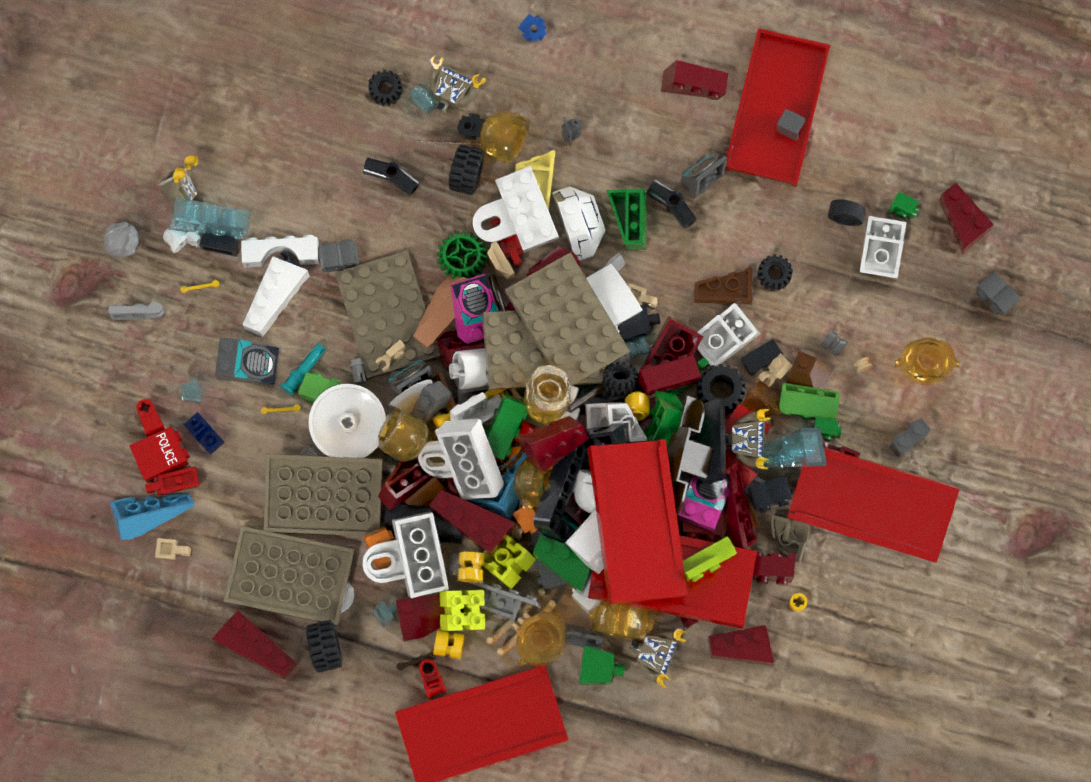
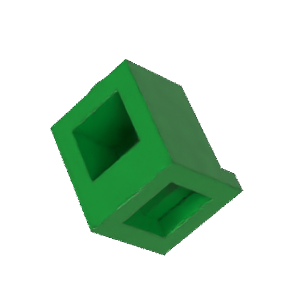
M898 191L888 213L892 214L895 212L902 219H915L919 208H917L919 201Z
M816 417L813 434L823 437L824 441L830 442L832 439H840L842 427H838L839 421Z

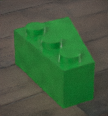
M606 190L627 250H646L647 195L645 190Z
M655 390L654 397H657L655 408H651L649 413L653 415L650 427L646 426L644 433L647 441L642 442L666 439L668 451L671 434L678 433L684 406L676 395Z
M501 392V403L498 409L495 408L493 414L495 416L491 425L487 428L486 436L493 455L504 460L505 456H509L512 450L511 442L513 438H517L520 432V422L526 419L528 410H526L527 406L523 400Z
M540 535L533 552V557L576 590L578 594L582 595L591 569L581 561L568 545Z

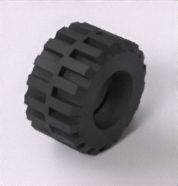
M460 144L455 152L450 170V190L468 195L475 193L484 164L483 149Z
M718 364L717 367L715 365L710 366V369H706L703 375H701L697 385L698 400H701L703 404L717 400L719 398L714 397L710 392L711 384L716 381L727 382L733 390L730 397L722 399L725 402V415H728L729 412H734L738 404L742 403L745 396L746 383L742 379V374H738V370L735 367L731 369V365L724 367L723 364Z
M331 620L307 625L306 637L308 648L317 673L341 668L342 654L334 623Z

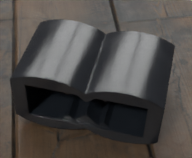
M785 476L748 488L755 512L760 511V514L770 511L774 505H778V507L786 506L792 500Z

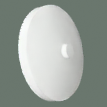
M341 384L327 389L316 399L309 414V431L312 440L318 449L329 457L365 458L380 445L386 430V415L381 402L371 391L359 385Z

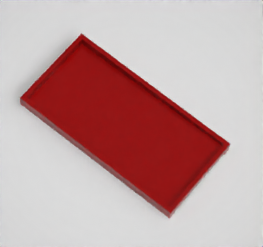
M758 28L726 156L725 170L779 181L797 187L831 45ZM785 109L805 118L797 141L777 132V123Z
M666 439L588 447L609 605L688 596Z
M809 442L787 518L937 563L960 488Z
M679 536L683 561L715 544L714 542ZM734 547L737 554L721 562L720 568L711 573L709 570L703 572L704 577L695 582L692 579L686 582L688 594L686 597L624 603L620 605L743 629L757 551ZM604 569L599 574L592 571L587 598L608 602Z
M545 665L395 712L416 782H441L569 741Z

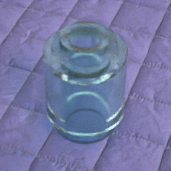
M416 86L409 93L411 95L409 99L422 112L429 113L437 105L435 98L423 86Z

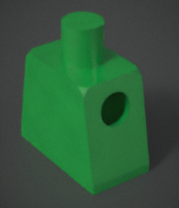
M584 646L579 685L611 684L612 676L624 677L625 665L614 664L615 655Z

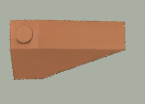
M450 274L437 287L413 335L426 349L455 323L450 284L466 280L467 278H459L455 275L454 279H452Z

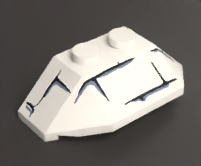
M572 187L552 192L571 250L579 260L593 257L606 231L594 196Z

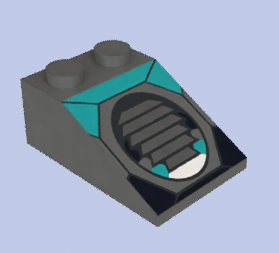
M712 153L707 157L704 155L697 160V164L694 167H688L682 172L681 182L694 198L698 197L724 176L727 163L725 155Z
M220 337L215 376L218 380L275 385L279 348L240 339Z
M413 360L406 365V369L401 372L398 370L391 374L388 382L398 396L411 386L424 380H430L433 377L431 369L422 360Z

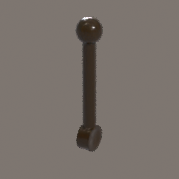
M432 652L426 657L404 664L398 663L396 667L399 671H402L405 667L420 663L425 659L434 660L436 655H433Z

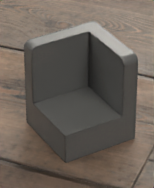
M785 109L777 123V132L797 141L805 118Z

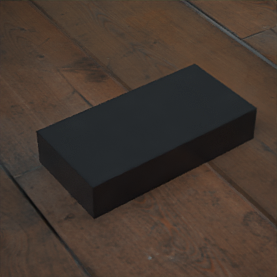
M774 339L742 357L741 362L752 376L771 364L780 353L782 355L783 353Z

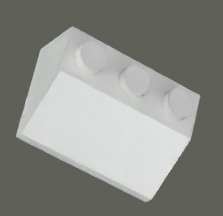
M595 509L567 540L566 544L586 566L599 574L604 567Z

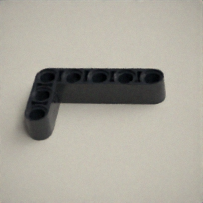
M584 443L553 465L533 520L534 527L543 535L563 544H566L567 540L576 532L562 517L586 455Z

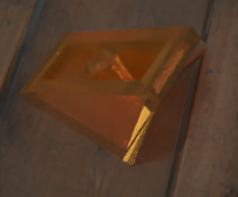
M761 381L749 391L741 404L752 413L758 412L760 409H769V411L764 413L765 418L781 414L776 392Z

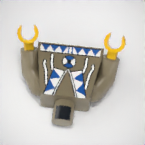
M434 55L431 59L433 66L431 67L429 83L430 91L433 93L434 99L438 101L435 110L445 114L448 107L457 110L460 106L464 107L474 101L480 89L479 85L484 84L486 79L482 78L481 82H478L479 74L474 75L470 79L444 66L440 68L439 66L444 62V58L441 57L440 63H437L435 61L436 55Z
M194 155L187 156L184 160L186 166L169 172L159 183L175 208L182 205L186 213L196 209L192 199L196 196L197 191L190 178L192 173L191 166H197L198 156Z
M760 409L758 412L745 415L737 420L736 425H733L732 434L725 433L726 445H732V453L736 455L738 460L747 466L758 467L764 470L768 469L764 467V461H769L768 458H765V421L770 420V417L765 418L764 413L769 411V409Z
M677 629L676 631L662 630L647 635L644 643L632 640L629 650L639 654L637 663L639 664V670L646 679L658 683L662 688H666L663 681L671 680L666 673L678 641L682 643L686 641L681 638L683 633L687 634L686 631L682 629Z

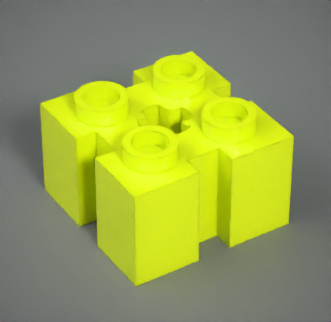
M509 536L492 557L485 551L483 552V567L510 589L521 579L519 576L522 570L527 572L536 561L525 548Z
M484 590L440 591V607H445V614H440V629L444 631L485 629V614L480 613V606H485Z

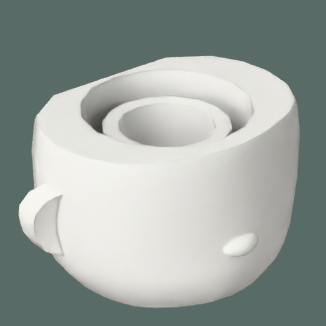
M580 469L572 492H574L575 500L580 508L593 513L596 508L591 471Z

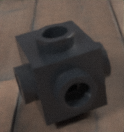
M469 113V116L462 115L458 123L459 134L464 135V139L476 141V138L486 139L489 121L481 119L478 114Z

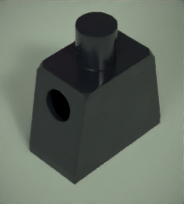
M222 210L220 219L210 218L199 243L201 250L237 257L239 227L236 222L231 221L233 212Z
M640 305L642 311L639 314L619 324V334L625 344L649 336L651 332L650 326L660 324L659 313L648 315L647 306Z

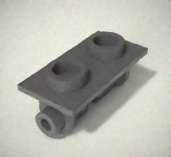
M563 117L561 133L564 141H568L569 145L572 146V140L578 139L581 136V121L576 118L567 121Z
M566 624L562 643L580 647L589 646L601 650L604 631Z

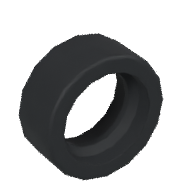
M837 199L830 203L828 218L842 225L860 226L863 224L866 209L857 202Z

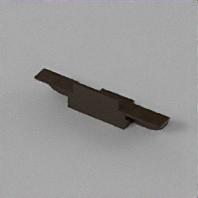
M687 395L678 433L671 434L667 451L676 514L684 503L688 487L687 482L679 480L681 471L706 478L713 451L711 447L689 440L690 433L701 432L705 407L701 400Z

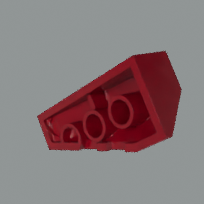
M668 315L642 367L646 365L657 366L659 362L664 360L675 361L677 357L682 355L692 356L703 336Z
M457 331L446 332L436 340L441 362L448 372L449 365L452 363L453 355L456 351L485 348L484 339L467 344L457 336Z
M735 466L730 469L726 521L727 533H725V537L730 539L734 547L745 549L757 542V537L740 468Z
M440 593L396 600L403 641L424 638L440 629V614H445V607H440Z

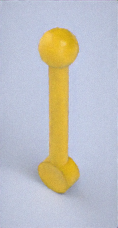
M214 280L208 284L190 287L182 286L180 291L186 293L189 290L212 286L218 288L220 283L218 280Z
M298 404L294 405V407L267 409L263 407L261 408V413L267 414L268 412L294 411L298 413L301 407Z

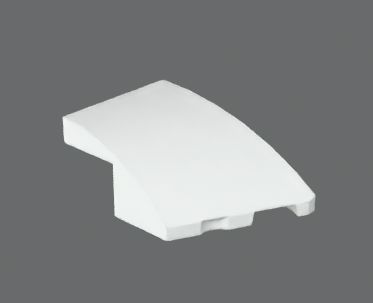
M627 403L585 404L586 430L622 424L628 442L647 441L646 435L643 433Z

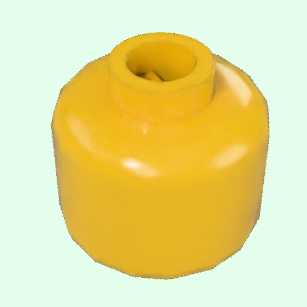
M635 391L626 397L625 403L628 404L637 421H641L649 415L650 399L646 394Z

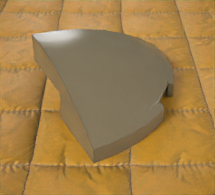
M772 515V535L781 546L779 549L787 557H789V553L796 554L795 561L800 562L807 546L812 525Z

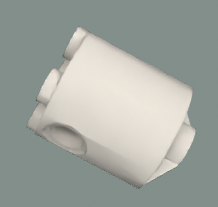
M485 348L456 351L454 353L452 363L449 365V374L459 389L488 386Z

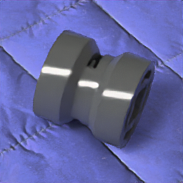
M832 330L821 345L824 348H829L831 353L837 357L848 342L844 338H839L838 333Z

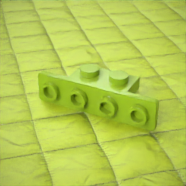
M728 537L683 561L686 582L691 579L693 582L704 577L703 572L707 570L710 573L721 567V562L737 554Z

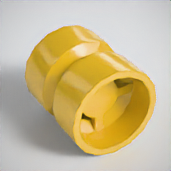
M460 552L459 564L461 568L458 569V581L469 583L483 582V570L481 567L484 565V554L479 552Z
M438 630L433 655L442 657L449 655L450 658L461 660L465 635L458 633L450 635L447 631Z

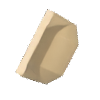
M496 241L491 243L487 253L489 256L488 262L496 276L506 281L514 279L515 272Z

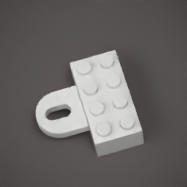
M531 166L495 180L502 198L480 207L473 217V228L480 239L486 242H498L517 234L524 253L559 239ZM495 216L501 219L500 225L490 230H483L481 228V223L484 220Z
M480 418L445 421L436 434L439 441L426 443L419 452L418 460L423 470L437 478L453 477L461 499L496 497L504 482ZM429 457H442L445 462L434 463Z
M430 511L392 520L396 540L372 545L363 555L362 568L368 578L378 583H386L404 578L407 594L410 598L449 589L434 516ZM389 557L391 559V564L387 568L378 570L371 568V562L374 559Z

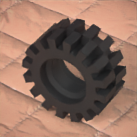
M379 70L377 75L373 74L368 84L371 99L375 100L376 104L381 103V106H385V104L391 106L392 102L395 104L396 100L401 98L400 94H402L400 77L398 78V75L396 73L393 74L391 70L389 72L383 70L382 73ZM382 82H389L393 88L390 93L382 94L378 90L379 85Z
M773 254L772 257L769 255L766 259L762 260L758 268V280H760L761 285H765V289L770 288L771 291H774V289L780 291L781 288L784 289L790 283L793 268L791 269L792 265L788 263L787 258L783 259L782 255L777 257L776 254ZM770 267H779L782 270V276L779 279L770 278L768 275Z
M618 361L616 365L612 362L610 366L607 365L603 370V388L608 393L611 391V395L617 393V396H621V394L627 396V393L631 394L636 390L638 372L635 367L632 368L631 364L626 365V362L619 364Z

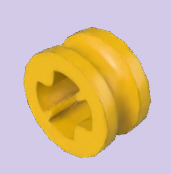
M802 593L794 594L789 601L790 608L795 612L803 611L808 603L806 596ZM801 598V602H804V605L796 607V603H793V600Z

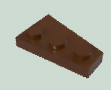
M752 267L737 273L736 271L731 272L726 276H716L695 282L694 303L751 305Z

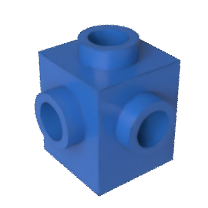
M528 13L518 26V29L523 32L521 36L529 42L532 40L536 42L538 39L541 41L547 34V31H545L547 27L544 25L546 21L538 15L533 17ZM533 25L537 27V30L535 32H531L530 30L531 26Z

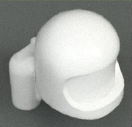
M174 225L168 227L163 234L164 241L171 246L173 253L181 250L187 243L192 246L195 245L197 248L200 247L199 243L202 237L193 228H187L186 233L179 226Z

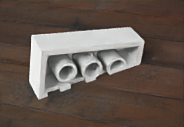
M272 257L244 320L243 327L245 331L263 337L276 321L281 311L286 308L291 298L300 290L301 285L310 277L308 270Z

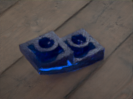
M198 412L183 424L210 455L225 443Z

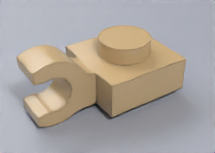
M628 284L639 305L645 304L656 309L658 298L646 295L647 289Z
M399 340L386 351L385 355L376 360L377 365L381 362L386 363V366L382 368L383 372H387L390 369V362H393L395 359L399 360L404 356L406 347L403 342Z
M780 353L768 366L770 370L762 372L758 378L762 382L768 378L765 384L770 387L777 377L781 379L793 365Z
M157 538L155 558L176 560V555L190 556L191 548L188 546H177V540Z

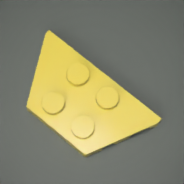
M553 150L541 156L533 157L530 160L517 163L515 167V172L531 166L548 211L555 151Z

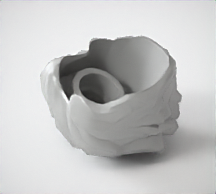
M127 222L109 225L103 238L104 252L119 258L133 255L139 243L138 231Z

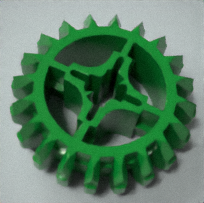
M463 230L462 235L455 231V237L448 234L449 240L442 239L444 245L438 246L440 251L436 255L440 257L437 259V263L442 264L440 270H445V276L451 274L452 279H454L455 275L459 278L466 277L469 279V275H472V277L476 276L475 271L482 273L481 267H486L484 261L488 259V256L485 255L487 248H482L484 242H479L480 238L478 236L473 238L472 232L466 236V231ZM462 243L469 244L473 246L475 249H467L463 246ZM457 245L456 251L447 256L450 248ZM460 249L462 253H464L465 263H463V260L460 259ZM477 256L475 263L468 267V261ZM449 263H458L462 269L455 268Z

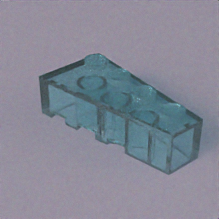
M175 198L171 208L168 230L228 235L241 239L248 234L251 210Z
M800 428L766 443L765 458H768L769 461H764V467L827 466L820 428Z

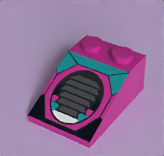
M486 274L450 284L457 336L467 344L484 339L482 313L498 312Z
M694 475L677 519L714 533L728 497L730 477L726 476L725 479L719 482L709 484L699 480L698 476Z

